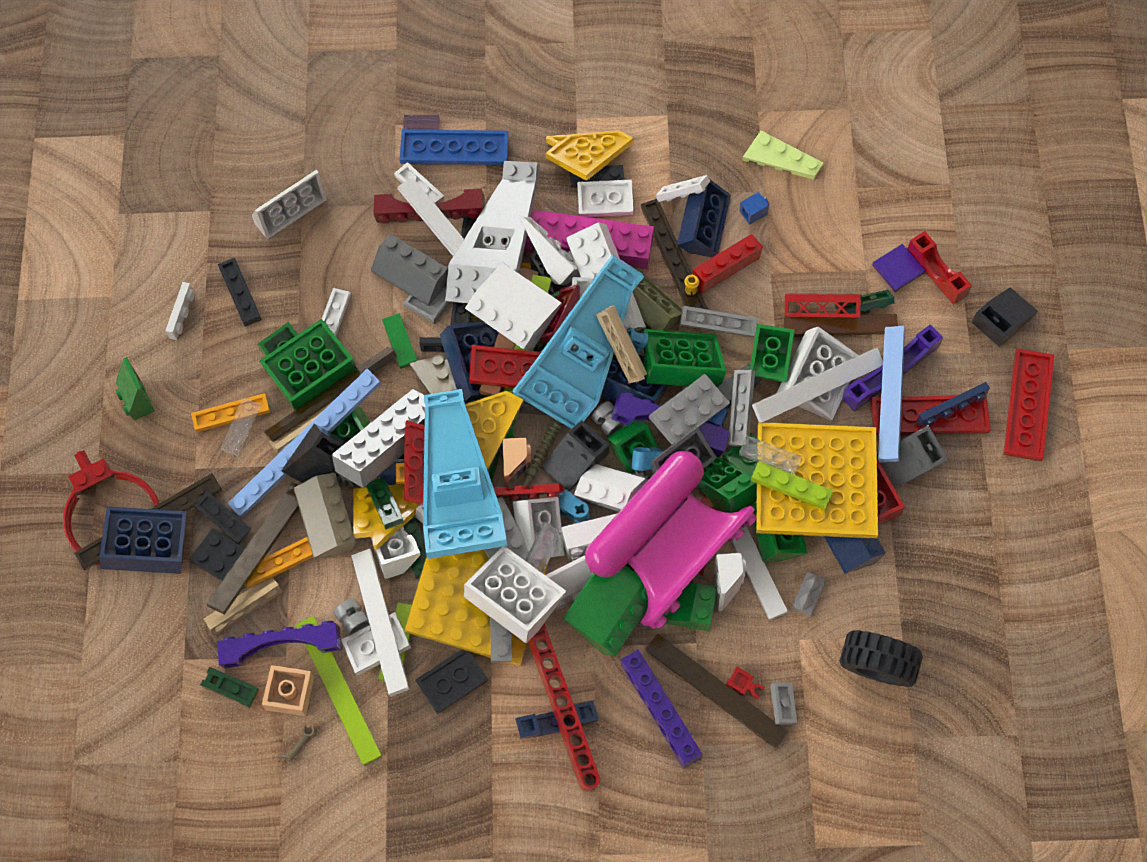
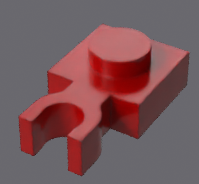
M735 667L726 683L727 686L742 695L748 691L755 699L760 697L755 694V688L760 690L765 688L760 684L752 683L754 676L739 667Z

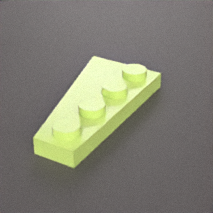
M763 131L759 132L742 160L757 162V165L772 166L779 171L787 170L791 174L813 180L823 167V162Z

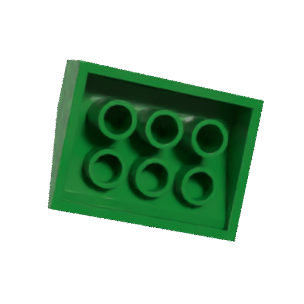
M322 319L259 361L294 410L357 368L354 358Z
M643 330V333L648 335V342L644 348V368L647 372V383L689 386L704 374L716 387L723 383L726 368L716 334Z
M626 566L613 577L604 578L593 573L562 619L602 654L616 657L647 610L648 596L646 589L638 574Z

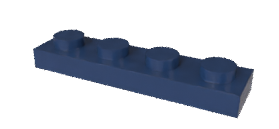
M984 382L920 413L916 422L920 428L925 425L931 426L941 417L947 418L958 409H966L974 401L980 402L984 400L990 387L987 382Z

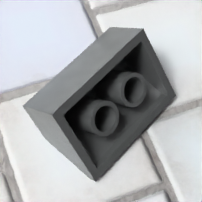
M696 426L651 461L652 472L654 475L665 461L678 451H687L696 455L702 462L703 469L717 457Z

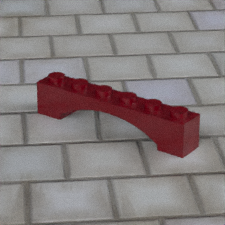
M465 189L463 194L448 201L435 203V205L447 219H476L485 207V197L482 189ZM392 194L374 195L373 214L377 223L423 221L409 203L395 199Z

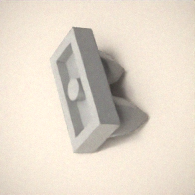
M807 572L792 609L811 617L826 579Z

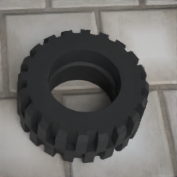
M852 630L846 635L839 661L844 669L859 676L890 685L912 687L917 682L923 654L917 647L899 639L869 631Z

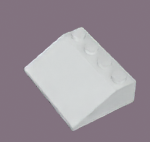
M315 170L254 211L252 214L254 223L266 239H269L327 200L318 171Z
M502 263L477 289L465 309L521 348L532 351L562 303Z
M820 327L807 330L789 366L787 382L781 383L777 393L859 355ZM850 381L802 403L798 407L831 421L840 405L844 389L848 387Z
M505 546L488 560L464 586V597L525 643L540 630L566 594V590Z

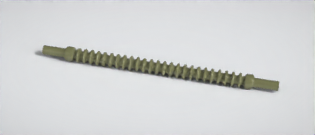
M553 418L554 422L550 423L551 427H548L547 436L543 437L542 445L538 446L539 450H536L537 454H534L535 459H531L530 468L526 469L525 477L520 486H529L531 480L536 478V471L540 470L539 466H542L543 457L547 456L546 452H549L548 448L552 447L551 443H554L555 434L559 433L560 425H563L558 420Z

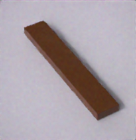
M897 314L861 315L860 318L784 317V328L794 329V337H803L807 330L815 327H820L831 336L885 334V327L898 326Z

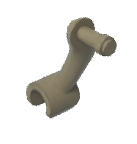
M304 726L302 729L303 736L293 747L289 755L279 754L278 758L291 761L307 739L315 737V728H312L310 734H306L307 727Z

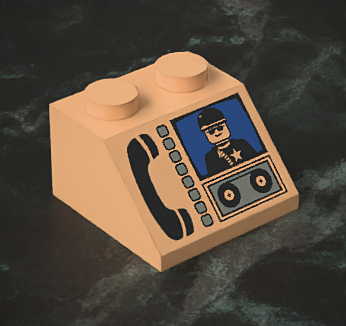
M526 438L503 439L505 488H509L526 471L527 463H531L530 444L526 445Z

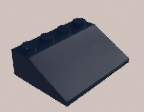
M484 321L448 325L440 334L457 390L462 389L465 404L489 397L479 393L481 384L469 383L471 346L494 347L499 334L497 330ZM501 387L500 393L504 392L505 387Z
M614 353L601 397L616 403L621 393H631L636 398L648 399L653 404L658 405L668 385L647 383L646 375L641 381L629 383ZM638 354L644 366V357Z
M107 506L100 550V568L106 570L181 574L187 511Z

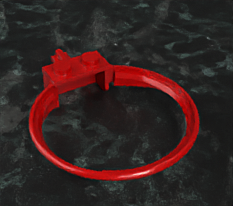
M85 450L78 451L74 457L81 470L68 476L73 485V491L67 500L63 513V528L66 539L75 552L82 549L75 540L71 527L72 514L80 499L77 496L82 494L81 491L109 477L114 478L116 476V480H124L138 485L148 494L153 506L159 504L157 495L141 478L127 472L111 470L104 458L91 464Z

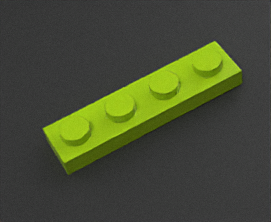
M760 461L751 477V481L823 510L826 509L833 493L831 489Z

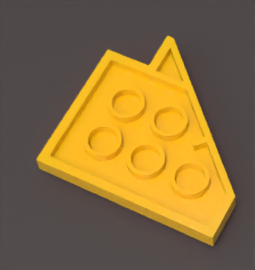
M621 131L546 137V143L553 146V148L546 152V159L587 181L633 144V137Z
M508 391L465 404L487 469L490 468L503 443V439H505L524 402V399Z
M404 484L388 485L401 512L404 523L386 530L366 487L353 489V532L355 539L373 537L374 549L377 550L415 516L416 509L420 505L404 501Z

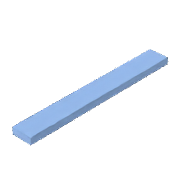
M904 326L885 327L879 463L899 462L905 342Z

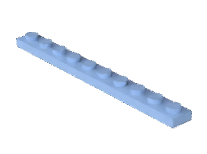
M366 369L228 502L230 507L243 518L287 475L281 470L314 423L332 432L382 383Z

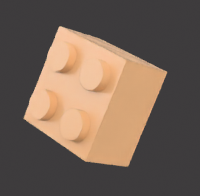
M271 665L262 702L266 711L306 717L315 678L312 672Z

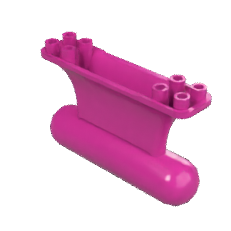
M678 451L672 454L589 544L585 552L586 564L590 571L597 576L604 578L613 577L627 563L635 570L643 582L648 596L647 611L641 623L644 626H650L652 629L660 628L665 624L667 619L663 616L664 613H674L679 608L680 604L676 599L680 596L682 590L727 540L732 542L734 539H740L745 533L740 527L751 526L757 520V517L753 514L755 509L752 506L745 507L738 512L726 513L712 509L696 499L691 492L703 478V464L696 455L687 451Z

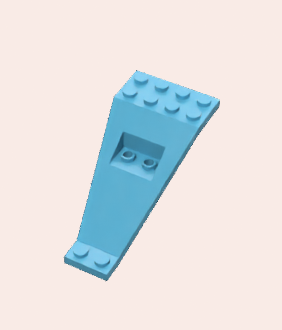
M462 389L424 395L423 529L427 559L507 546L502 512L464 403Z

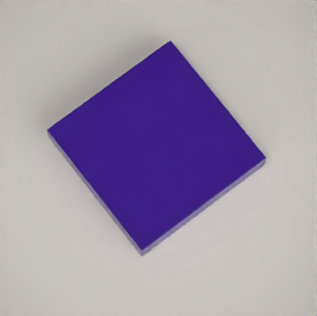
M903 244L883 255L872 264L894 292L925 273L924 268Z

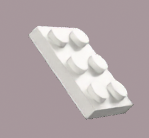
M632 180L577 182L579 216L633 215Z
M394 612L389 616L401 654L412 647L397 614ZM370 625L341 640L357 676L380 664Z

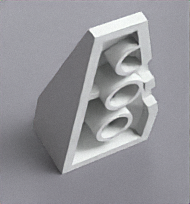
M531 217L521 218L547 273L555 284L566 285L572 281L573 277L580 275L570 251L567 253L561 249L559 241L551 237L548 238L547 231Z
M404 527L398 530L379 549L375 550L385 579L404 574L420 556L415 539L404 530Z

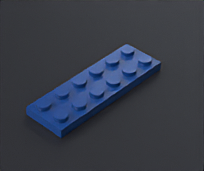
M402 129L399 161L400 164L408 162L409 164L504 165V161L508 160L509 132L493 130Z

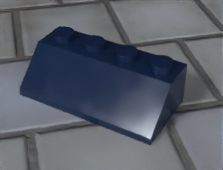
M709 179L710 182L703 192L699 194L694 192L688 195L677 245L690 254L712 258L719 252L731 194Z
M824 536L845 574L873 565L886 554L878 538Z

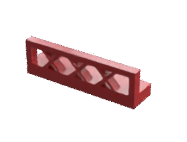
M786 293L785 317L860 318L862 294ZM789 302H797L802 308L797 313H789ZM810 302H816L821 308L816 313H811L806 306ZM829 302H834L839 309L835 313H829L824 307ZM848 302H856V313H848L843 307Z

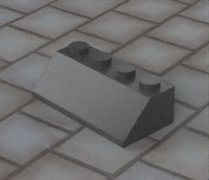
M392 234L379 246L371 267V272L407 294L412 295L427 306L434 301L447 285V267Z

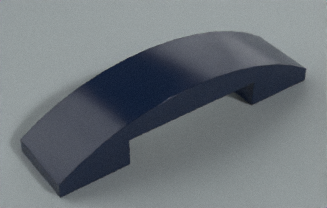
M593 700L574 704L581 726L599 720ZM553 711L515 718L520 739L560 732ZM570 718L563 719L566 726H573V721Z

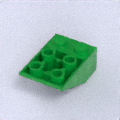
M716 456L717 458L703 469L704 475L698 487L719 511L726 513L738 512L757 501V483L751 481L749 475L719 456Z

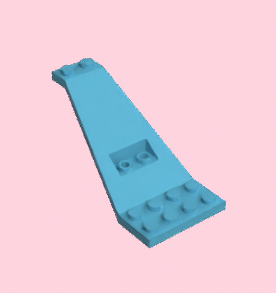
M612 254L541 354L513 389V394L571 429L581 420L584 422L599 403L614 354L596 314L614 305L623 323L632 292L643 279V274ZM573 345L578 346L576 349L571 348ZM588 355H593L592 358H587Z

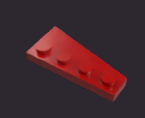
M406 420L404 501L423 506L425 425Z
M562 484L532 485V488H529V486H515L513 489L494 487L497 499L500 497L509 498L510 501L521 500V497L528 496V499H539L540 495H547V498L559 497V493H565L564 485Z

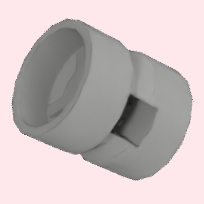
M609 401L600 405L591 415L594 422L598 426H602L601 430L607 437L626 426V424L611 419L614 406Z
M355 598L342 602L333 612L338 621L343 623L342 626L348 635L370 624L366 614L360 611L361 607Z

